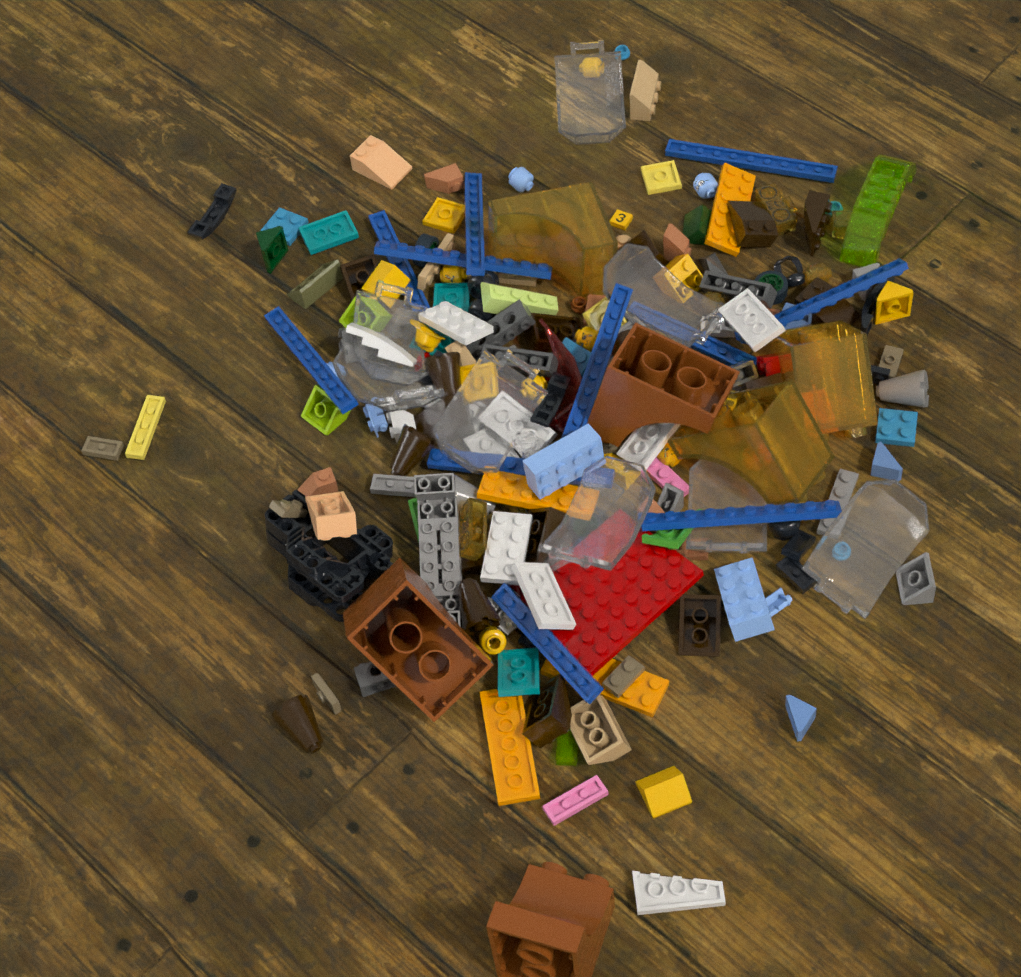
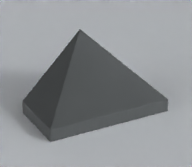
M715 253L699 258L704 271L728 275Z

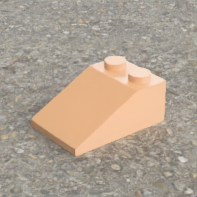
M372 135L350 155L352 170L391 190L412 170V166L384 141Z
M344 491L305 497L314 533L318 540L326 541L332 539V537L339 536L347 538L357 534L356 514Z

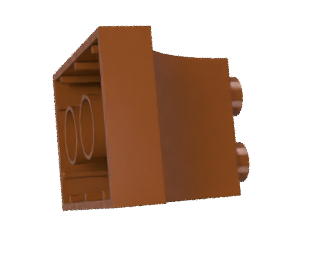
M635 322L606 369L587 424L589 423L598 433L602 442L611 443L617 447L620 446L625 437L632 431L654 423L681 424L708 434L731 393L740 371Z
M401 558L394 562L343 612L346 638L433 722L444 714L494 665L492 659L470 638L441 605L428 584Z
M544 862L542 867L529 864L520 887L510 904L495 901L486 925L497 977H592L615 907L614 888L609 887V882L606 879L595 874H586L583 879L569 876L563 866L553 862Z

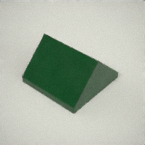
M703 204L685 215L682 234L689 239V244L706 245L704 243L712 211Z
M282 226L256 232L266 270L269 274L273 272L288 252Z

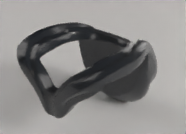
M788 255L774 264V271L782 273L781 263L786 260H791L796 266L798 273L787 277L788 287L798 286L806 281L802 264L797 257Z

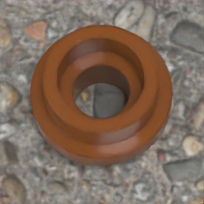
M582 296L575 297L571 302L572 311L584 313L587 300Z

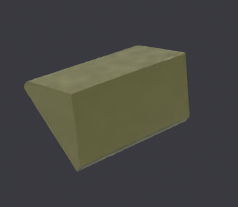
M336 259L324 263L286 295L301 307L307 309L343 279L339 260Z

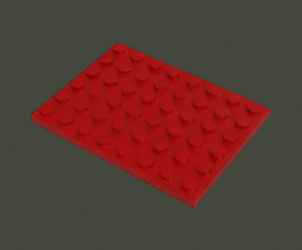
M621 510L616 512L551 569L576 622V626L573 630H549L592 676L704 576L702 569L676 550L642 543L643 534L653 535V533L642 531L641 525ZM521 595L520 598H521V599L526 603V605L528 606L527 601H526L524 595Z

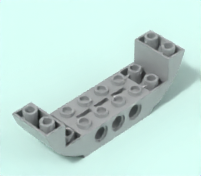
M454 473L414 475V489L418 503L420 577L428 584L441 605L462 628L458 586L462 581L460 522Z

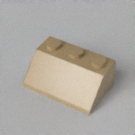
M638 60L630 91V119L650 121L652 114H655V103L658 102L659 95L657 91L661 90V81H659V74L642 60Z
M601 694L591 704L582 700L571 707L570 730L588 765L614 761L632 750L610 706Z

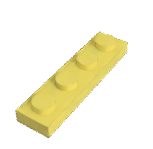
M146 396L125 452L126 458L145 459L166 403L165 397Z

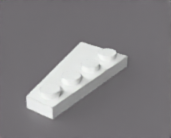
M632 871L637 915L726 905L722 881L697 878L691 880L683 879L681 876L666 877L656 873L641 874L639 871Z

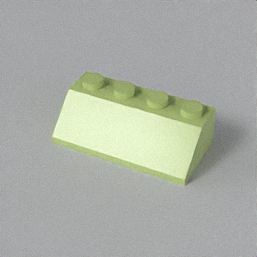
M485 282L480 284L483 312L499 314L519 299L528 307L531 313L556 315L559 311L556 296Z

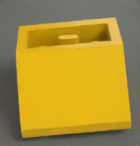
M687 253L676 256L653 278L664 293L684 304L700 289L699 286L703 275Z

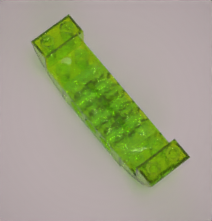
M882 154L875 157L854 204L841 250L840 261L860 267L878 262L881 242L907 182L911 183L917 170L916 163Z

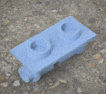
M363 399L365 403L363 411L366 418H370V421H367L371 432L375 431L378 438V432H384L388 427L381 402L378 399H373L370 403H367L366 399Z
M781 587L765 598L771 617L786 606L791 605L790 602L792 601L790 595L787 594L785 596Z

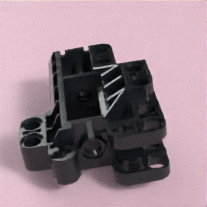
M297 489L292 492V495H287L283 498L286 501L297 500L301 502L308 511L306 496ZM271 508L265 512L267 542L287 559L289 589L309 605L319 606L336 621L344 622L343 614H337L336 611L339 609L346 610L353 603L352 600H356L362 594L361 590L364 588V580L366 578L370 581L373 578L377 580L393 564L390 561L393 556V540L375 525L370 524L357 529V534L347 538L339 536L324 541L317 539L309 512L305 518H282ZM327 543L350 562H341L335 555L333 556L328 552L324 545ZM326 579L330 580L328 583H323ZM327 598H331L333 600L331 603L328 604L323 602Z

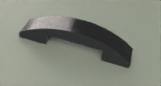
M221 183L213 195L215 200L200 221L195 220L187 232L188 235L200 239L208 237L226 216L237 189Z
M893 276L887 278L885 282L878 284L870 292L864 303L860 326L861 338L863 340L867 338L872 328L874 315L871 314L876 306L877 298L887 281L894 283L895 277Z
M553 372L539 406L536 407L530 422L545 427L551 425L564 399L571 377Z

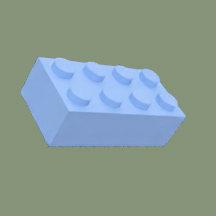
M589 423L523 460L527 484L539 499L549 496L559 488L568 485L573 480L584 476L589 471L605 463L601 437Z
M753 557L714 569L735 642L775 630Z

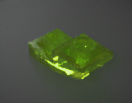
M571 730L565 735L557 737L556 765L577 766L578 744Z

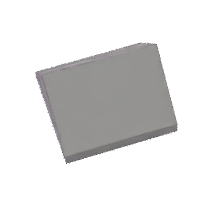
M925 552L895 570L903 605L933 603L936 585L929 553Z

